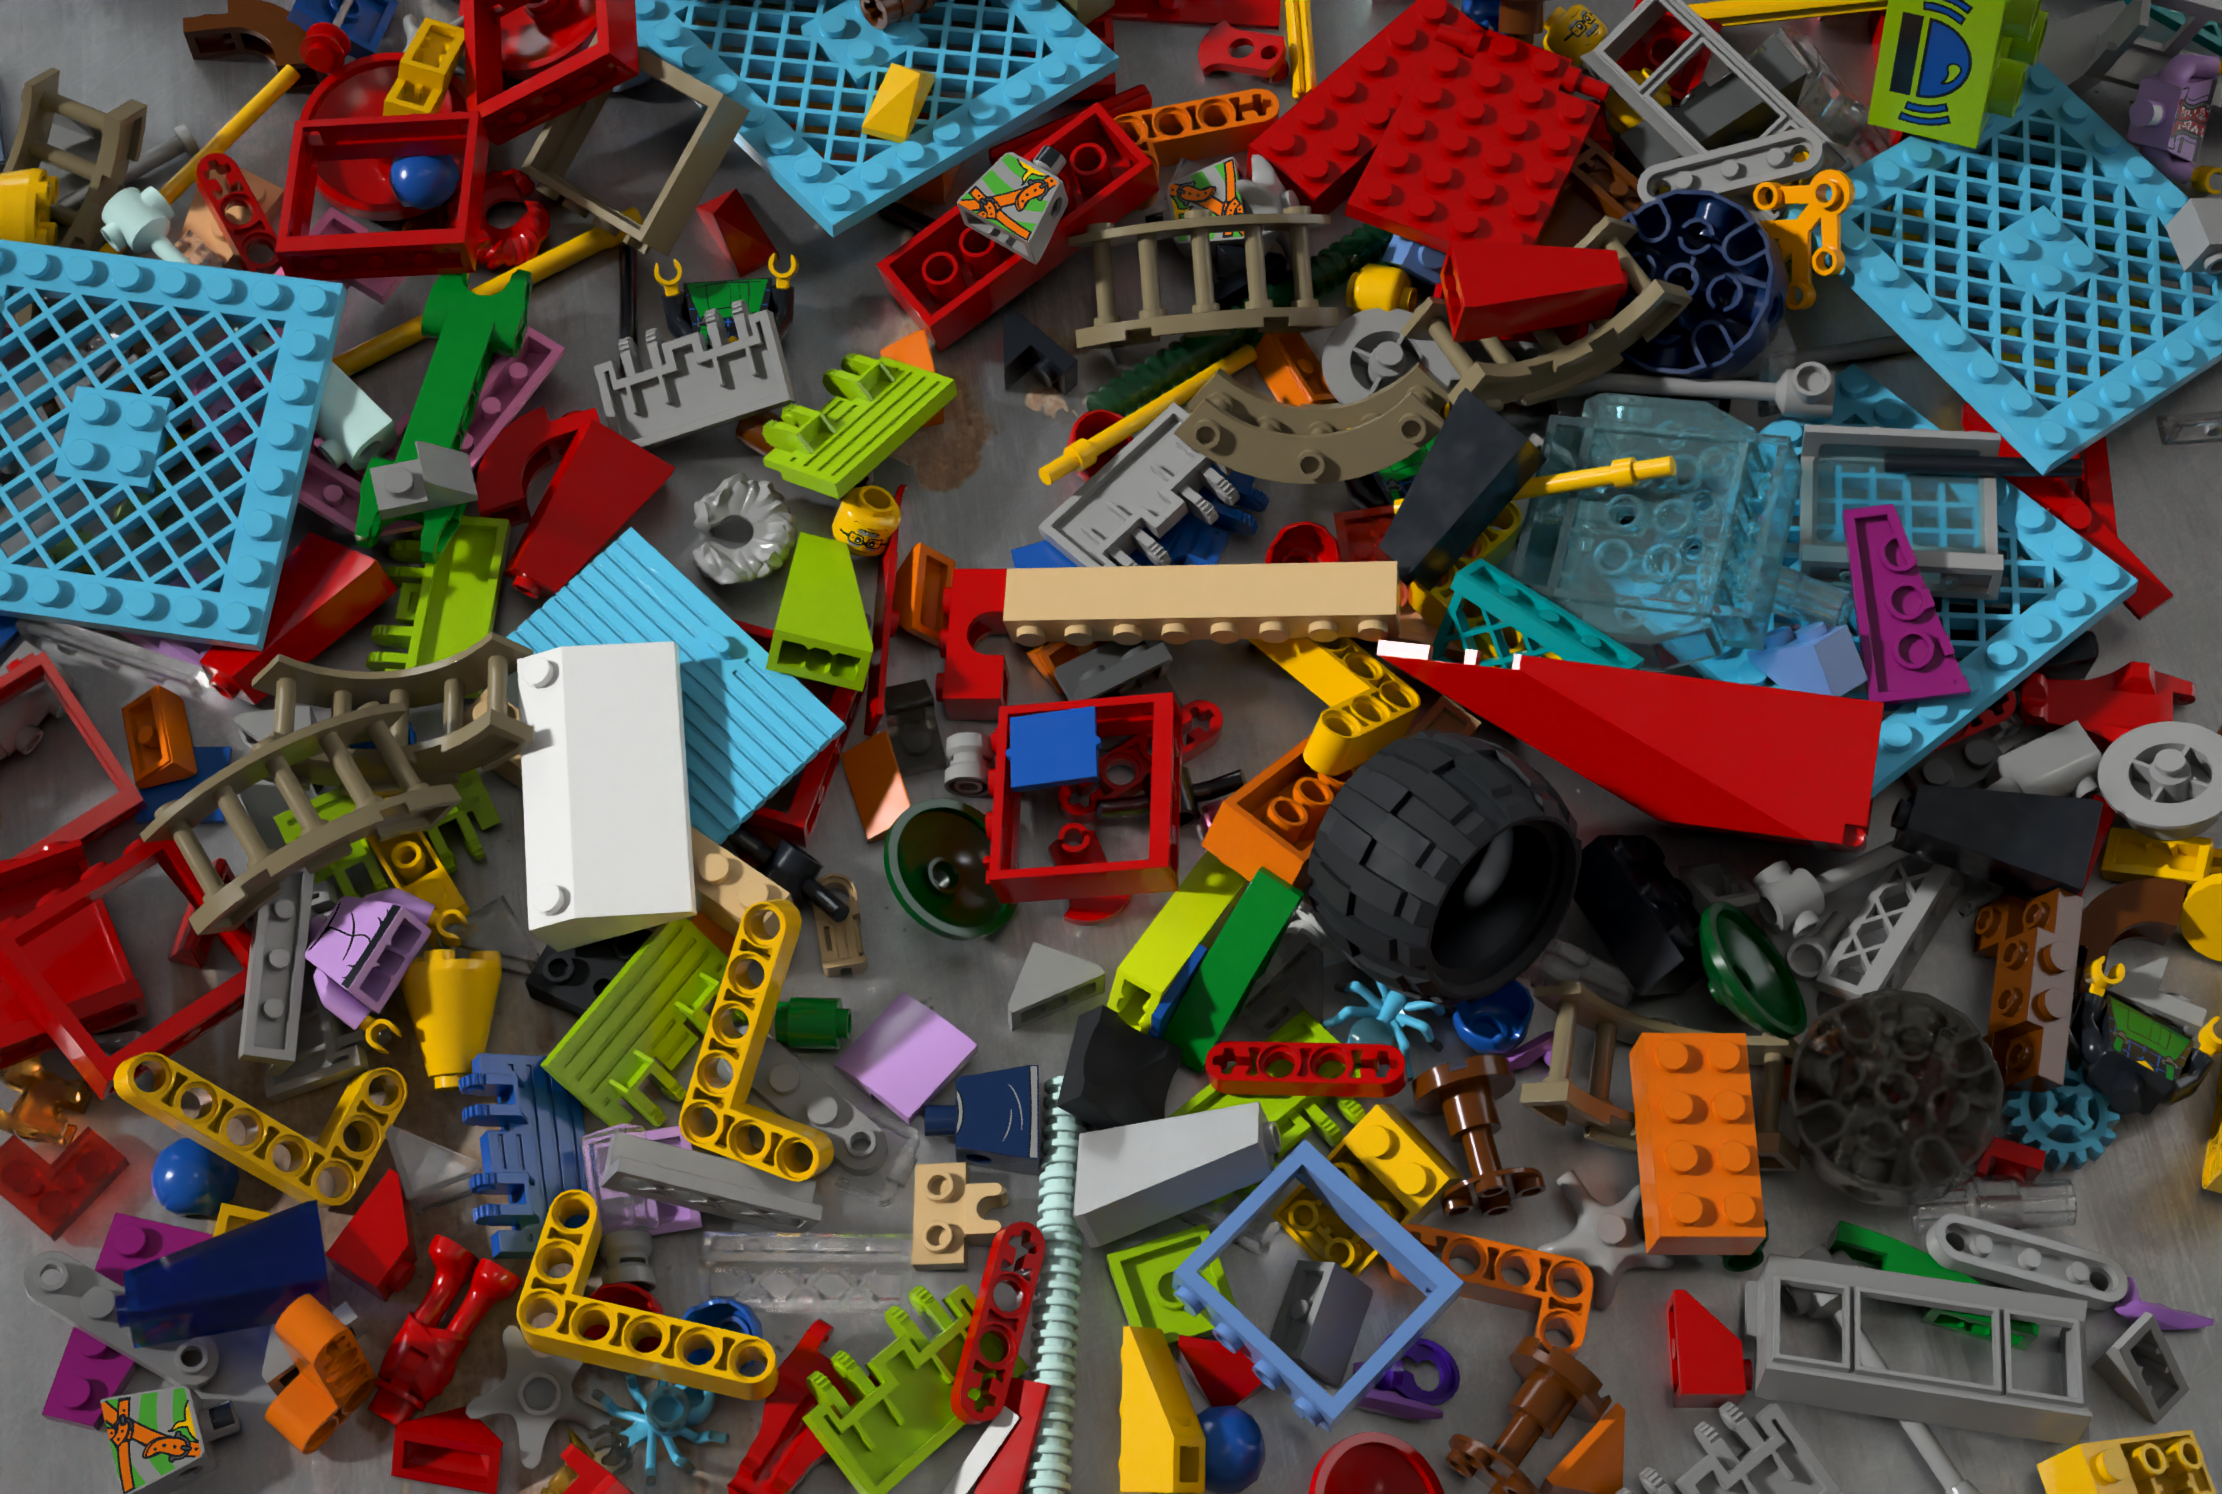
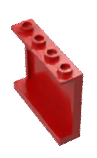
M80 838L71 842H53L43 847L39 853L20 860L11 858L0 861V922L15 914L21 918L36 909L38 901L50 891L62 887L65 891L80 882L82 874L90 868ZM102 898L20 947L91 1036L148 1015L144 994L137 978H134ZM0 974L1 1070L53 1051L59 1047Z

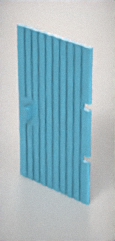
M632 527L625 531L617 541H614L607 547L604 553L602 552L598 555L593 563H589L579 575L571 579L566 587H562L554 597L545 602L541 609L536 610L530 616L531 618L526 619L517 627L516 631H513L506 637L532 649L533 655L561 646L674 641L678 644L690 822L693 828L718 845H721L756 810L758 811L768 799H771L781 787H784L794 775H797L807 763H810L820 751L822 752L833 739L835 740L847 729L846 725L794 676L766 669L769 653Z

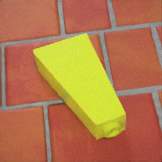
M1207 850L1179 886L1178 891H1175L1117 968L1107 1007L1117 1012L1120 1018L1128 1025L1148 1035L1151 1028L1152 1013L1198 944L1208 948L1207 953L1209 952L1227 919L1245 892L1248 880L1231 867L1223 864L1215 855Z

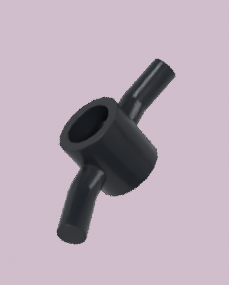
M1182 766L1180 830L1195 824L1200 819L1201 813L1198 803L1228 795L1244 786L1247 780L1242 769L1208 781L1193 784L1189 769ZM1151 772L1143 777L1142 780L1145 794L1124 798L1097 799L1095 802L1097 818H1121L1149 814Z
M741 825L732 835L730 834L727 837V841L763 866L760 870L761 874L791 894L793 904L796 907L802 898L805 897L835 922H842L847 918L850 911L849 906L816 881L824 866L806 851L784 838L774 850Z

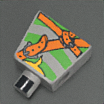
M1047 145L1043 146L1032 162L1013 152L1005 153L956 202L964 224L1036 265L1041 259L1068 204L1063 181L1057 177L1066 164V159L1056 149Z
M1230 157L1170 182L1166 186L1169 209L1146 215V223L1184 219V212L1195 209H1211L1213 216L1246 214V200L1238 193L1236 188L1237 180H1245L1243 170L1236 159ZM1244 231L1209 233L1211 257H1216V250L1219 244L1245 248ZM1191 235L1174 237L1175 244L1183 256L1192 259Z
M180 1385L100 1400L122 1494H170L212 1472L217 1467L212 1440L240 1431L238 1415L231 1400L203 1409L200 1397L190 1385Z

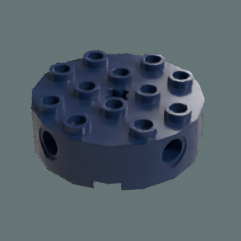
M1675 189L1655 196L1656 200L1643 204L1634 213L1630 211L1621 219L1622 221L1634 224L1638 229V232L1624 247L1651 281L1658 279L1682 286L1684 289L1686 286H1693L1691 290H1687L1693 300L1651 341L1647 343L1641 337L1633 345L1621 352L1620 355L1655 376L1720 379L1735 374L1766 349L1784 317L1789 279L1780 245L1759 219L1747 209L1713 191ZM1629 283L1625 297L1618 300L1613 317L1638 296Z

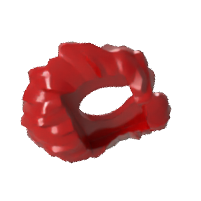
M514 168L508 171L492 170L486 175L476 263H486L489 270H494L502 264H506L509 267H517L535 258L550 228V216L546 205L537 201H524L533 192L535 183L529 178L530 175ZM461 188L446 205L448 207L446 209L448 220L445 225L447 229L457 228ZM498 202H525L527 212L511 227L495 228L486 220L488 210Z

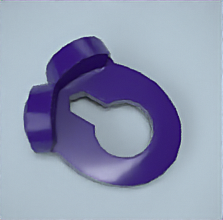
M1391 1333V1334L1384 1340V1342H1385L1393 1333ZM1420 1338L1403 1357L1415 1363L1427 1360L1435 1364L1440 1373V1381L1436 1389L1425 1391L1417 1386L1414 1374L1403 1369L1401 1359L1375 1385L1378 1390L1395 1391L1404 1398L1416 1400L1434 1407L1445 1403L1454 1396L1459 1388L1460 1374L1456 1361L1449 1352L1433 1341Z

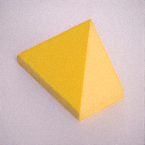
M891 63L863 122L862 133L897 143L907 141L935 81V74Z

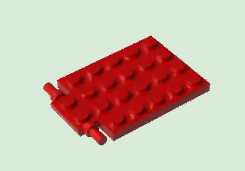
M1441 23L1435 40L1463 50V56L1441 47L1430 45L1347 202L1345 216L1447 253L1451 240L1536 245L1598 118L1600 105L1572 95L1576 91L1605 102L1611 84L1582 74L1583 69L1572 66L1573 59L1488 29L1486 35L1473 29L1468 33Z

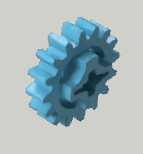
M2067 1058L2063 1086L2043 1093L2029 1091L2006 1092V1095L2012 1100H2008L2003 1106L2002 1114L2014 1117L2005 1128L2006 1134L2019 1133L2022 1138L2019 1144L2046 1151L2045 1157L2052 1158V1166L2055 1171H2060L2068 1159L2075 1170L2082 1168L2087 1162V1157L2095 1162L2105 1152L2103 1146L2108 1147L2116 1137V1134L2110 1128H2113L2119 1122L2120 1115L2108 1111V1108L2111 1107L2110 1097L2102 1095L2100 1091L2087 1085L2083 1080L2082 1065L2076 1072L2070 1070ZM2088 1107L2091 1111L2092 1119L2088 1116ZM2029 1108L2034 1112L2033 1121L2030 1117ZM2062 1111L2065 1115L2059 1117L2056 1113Z

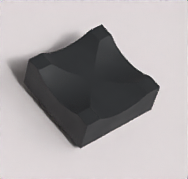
M643 929L557 952L547 944L525 982L530 998L581 1017L653 932Z
M1104 1005L1092 1009L1078 1017L1057 1107L1100 1130L1164 1119L1168 1089L1180 1065L1183 1049L1169 1041L1160 1040L1136 1030L1122 1020L1117 1012Z

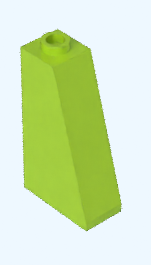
M800 532L773 633L766 669L863 692L873 652V643L848 545L845 542Z

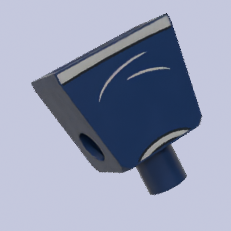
M1027 1065L957 1078L955 1105H925V1136H955L956 1162H966L969 1166L1019 1174L1039 1175V1065Z

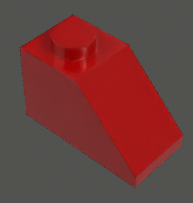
M392 1169L387 1171L325 1254L336 1271L384 1302L389 1299L394 1291L398 1293L407 1286L416 1269L414 1264L418 1260L408 1192L399 1174Z
M1674 1289L1666 1303L1673 1408H1720L1727 1401L1736 1404L1738 1407L1745 1397L1746 1391H1751L1753 1386L1752 1362L1750 1359H1743L1742 1341L1685 1289Z

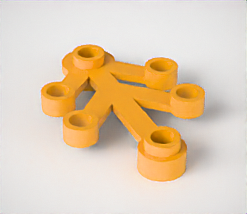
M1823 170L1813 178L1810 185L1782 186L1778 182H1763L1754 190V203L1761 210H1778L1783 204H1808L1797 219L1760 221L1774 239H1779L1777 243L1780 245L1784 263L1792 256V282L1788 284L1785 304L1789 309L1805 310L1814 304L1816 291L1812 285V266L1816 273L1823 276L1837 275L1845 266V256L1841 250V214L1852 205L1855 198V187L1851 179L1840 170ZM1828 185L1832 189V197L1829 201L1826 198ZM1769 189L1773 191L1774 195L1773 201L1770 204L1766 200V193ZM1821 221L1822 247L1817 249L1812 257L1811 232ZM1828 253L1832 256L1833 260L1830 269L1825 266L1824 262ZM1798 288L1803 292V300L1800 304L1795 296Z

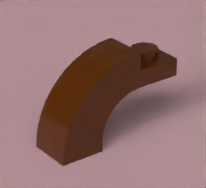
M227 0L228 13L204 14L197 17L183 18V33L193 60L234 55H253L271 62L276 67L278 73L289 64L300 74L301 78L285 93L313 91L328 77L327 73L318 72L304 62L300 55V45L307 32L287 20L286 18L290 12L275 4L261 0Z
M2164 878L2132 880L2106 890L2089 903L2082 912L2071 1013L2075 1014L2082 992L2089 991L2090 987L2084 979V970L2088 964L2105 956L2102 964L2104 974L2110 948L2127 941H2147L2162 946L2166 943L2179 924L2187 886L2186 882Z

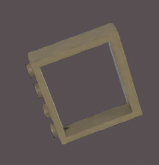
M597 32L594 38L592 39L589 47L598 43ZM638 47L640 71L708 108L643 225L563 179L613 88L547 121L520 170L539 181L536 187L537 191L557 201L560 194L565 196L566 198L562 205L585 219L590 212L595 214L596 216L592 223L615 237H617L620 230L627 233L623 242L645 255L653 248L669 256L750 110L720 91Z

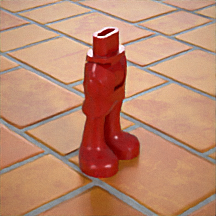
M439 1234L434 1236L428 1249V1254L436 1268L432 1285L414 1313L409 1311L403 1326L389 1346L378 1372L379 1378L374 1383L379 1389L367 1408L371 1413L395 1426L398 1423L409 1421L416 1409L423 1412L426 1403L435 1396L442 1394L443 1389L453 1378L456 1362L470 1343L468 1339L497 1302L512 1297L522 1283L519 1277L501 1265L485 1258H481L479 1261L469 1250ZM473 1275L471 1287L447 1328H436L455 1297Z

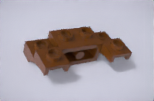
M2057 888L2029 901L2010 894L1979 907L1974 922L1976 934L1973 953L1986 959L1997 957L1989 1026L1986 1036L1962 1044L1961 1052L1957 1059L1958 1078L1956 1092L1973 1098L1983 1094L2003 1091L2043 1093L2063 1086L2084 898L2062 888Z

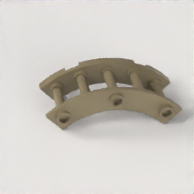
M50 68L24 84L21 95L23 104L19 125L10 155L2 173L39 168L41 161L90 180V186L80 209L74 211L59 204H51L50 221L70 228L58 247L97 252L107 242L100 231L106 225L102 220V211L106 203L116 193L129 188L123 185L129 161L138 162L145 131L147 105L130 99L108 113L102 112L59 95L60 70ZM54 113L101 131L102 141L97 163L47 144ZM43 298V300L49 308L55 305L54 303L47 301ZM34 301L15 313V320L21 327L43 312Z
M1310 206L1287 207L1283 209V213L1213 216L1211 209H1195L1184 212V219L1114 228L1113 223L1087 225L1086 233L1068 237V246L1092 248L1098 317L1093 319L1094 326L1075 330L1077 349L1111 350L1160 342V336L1185 334L1186 338L1228 335L1230 330L1255 328V333H1309L1338 327V308L1319 307L1318 299L1313 298L1308 229L1331 224V215L1311 214ZM1244 231L1249 301L1245 302V309L1220 311V304L1215 303L1209 233ZM1262 231H1288L1290 234L1295 301L1290 302L1291 307L1273 308V300L1268 299ZM1191 235L1196 305L1192 306V313L1167 316V309L1162 308L1156 239ZM1138 242L1143 310L1139 311V319L1122 321L1121 316H1116L1111 247Z
M1605 215L1573 248L1617 250L1621 270L1627 272L1628 283L1638 296L1612 319L1590 321L1595 330L1569 345H1564L1552 328L1530 331L1547 354L1519 362L1514 359L1499 337L1480 339L1477 341L1494 363L1478 361L1474 363L1460 342H1453L1445 299L1430 296L1416 308L1413 316L1400 332L1405 338L1435 341L1460 375L1459 382L1447 395L1453 405L1464 388H1467L1492 410L1502 411L1503 403L1521 400L1525 406L1533 405L1557 397L1599 377L1624 361L1620 353L1633 345L1641 337L1647 343L1651 341L1693 299L1682 286L1658 279L1651 281L1624 247L1638 232L1637 227L1632 223Z
M1419 361L1405 375L1379 391L1369 394L1368 398L1343 405L1341 403L1301 404V406L1273 401V397L1250 389L1219 368L1189 400L1187 407L1193 412L1175 430L1174 435L1212 461L1256 478L1292 484L1340 482L1385 469L1407 458L1429 443L1438 435L1445 422L1437 412L1450 401L1447 395L1452 390Z
M492 631L479 642L449 658L414 668L378 672L338 670L308 664L278 654L252 679V688L276 696L273 732L269 736H278L279 738L294 732L296 702L331 708V717L357 710L362 705L372 701H378L380 705L403 702L407 711L389 730L421 783H428L429 786L458 783L459 774L479 767L484 772L492 770L515 757L533 743V727L508 716V676L517 671V659L533 655V650ZM488 687L487 712L463 727L464 696ZM444 702L443 736L408 745L409 709ZM350 745L345 746L374 795H399L403 793L377 749H351ZM325 752L290 766L303 790L309 791L310 783L340 787V795L350 796ZM271 776L263 779L275 783Z
M372 701L362 705L357 710L316 722L281 738L278 736L266 737L252 747L251 753L218 771L180 799L170 801L155 811V819L139 835L143 842L174 840L204 891L205 895L202 898L204 904L188 918L197 936L235 931L260 908L283 892L279 885L281 881L304 867L310 874H313L327 865L350 855L353 850L350 844L375 835L380 843L401 835L432 830L462 800L452 783L436 786L421 783L389 729L407 711L403 702L380 705L378 701ZM373 741L403 793L383 799L381 795H374L345 746ZM324 752L356 804L354 811L330 822L319 817L290 768L295 763ZM269 776L274 780L302 828L299 838L277 851L267 848L237 797L242 791ZM218 808H220L249 858L247 862L248 869L228 884L222 882L192 830Z
M1560 980L1555 983V986L1535 987L1533 997L1557 1013L1549 1076L1543 1078L1542 1082L1522 1083L1519 1103L1534 1114L1558 1127L1565 1126L1567 1120L1585 1127L1584 1138L1638 1154L1634 1113L1613 1106V1103L1609 1101L1616 1039L1635 1045L1642 1032H1716L1677 1026L1676 1022L1667 1018H1647L1604 1000L1591 992L1584 984L1573 980ZM1576 1023L1596 1032L1588 1093L1578 1088L1569 1079ZM1765 1033L1761 1036L1746 1035L1749 1064L1764 1065L1758 1125L1755 1128L1760 1171H1799L1801 1151L1782 1132L1778 1131L1784 1066L1809 1065L1810 1055L1794 1039L1775 1038Z

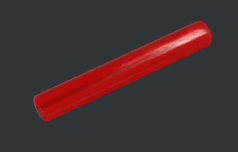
M1139 84L1098 103L1114 119L1122 114L1151 109L1153 99L1146 85ZM1090 106L991 147L988 150L991 165L993 166L1008 152H1013L1021 157Z

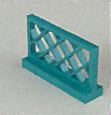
M1481 558L1456 572L1450 586L1454 594L1432 645L1434 646L1432 661L1455 663L1444 656L1450 641L1460 639L1464 651L1466 649L1478 650L1473 636L1489 632L1498 657L1483 661L1480 658L1479 666L1492 667L1501 664L1502 668L1512 669L1514 654L1543 657L1542 654L1553 652L1566 661L1640 670L1645 661L1643 657ZM1466 600L1480 607L1486 622L1485 625L1469 627L1463 611ZM1511 626L1522 634L1527 650L1510 654L1501 628Z

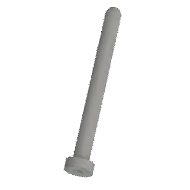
M185 124L173 129L176 136L140 155L138 162L129 161L123 185L132 182L184 152L189 157L197 154L200 149ZM90 183L61 198L57 204L74 211L79 210Z

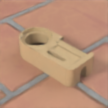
M833 873L825 875L817 880V882L828 890L833 888L844 890L849 895L846 905L849 906L850 911L845 920L835 922L813 904L823 973L826 977L841 976V969L851 968L852 974L862 973L867 970L868 962L867 955L862 956L864 952L859 927L861 917L856 887L848 877L842 874Z

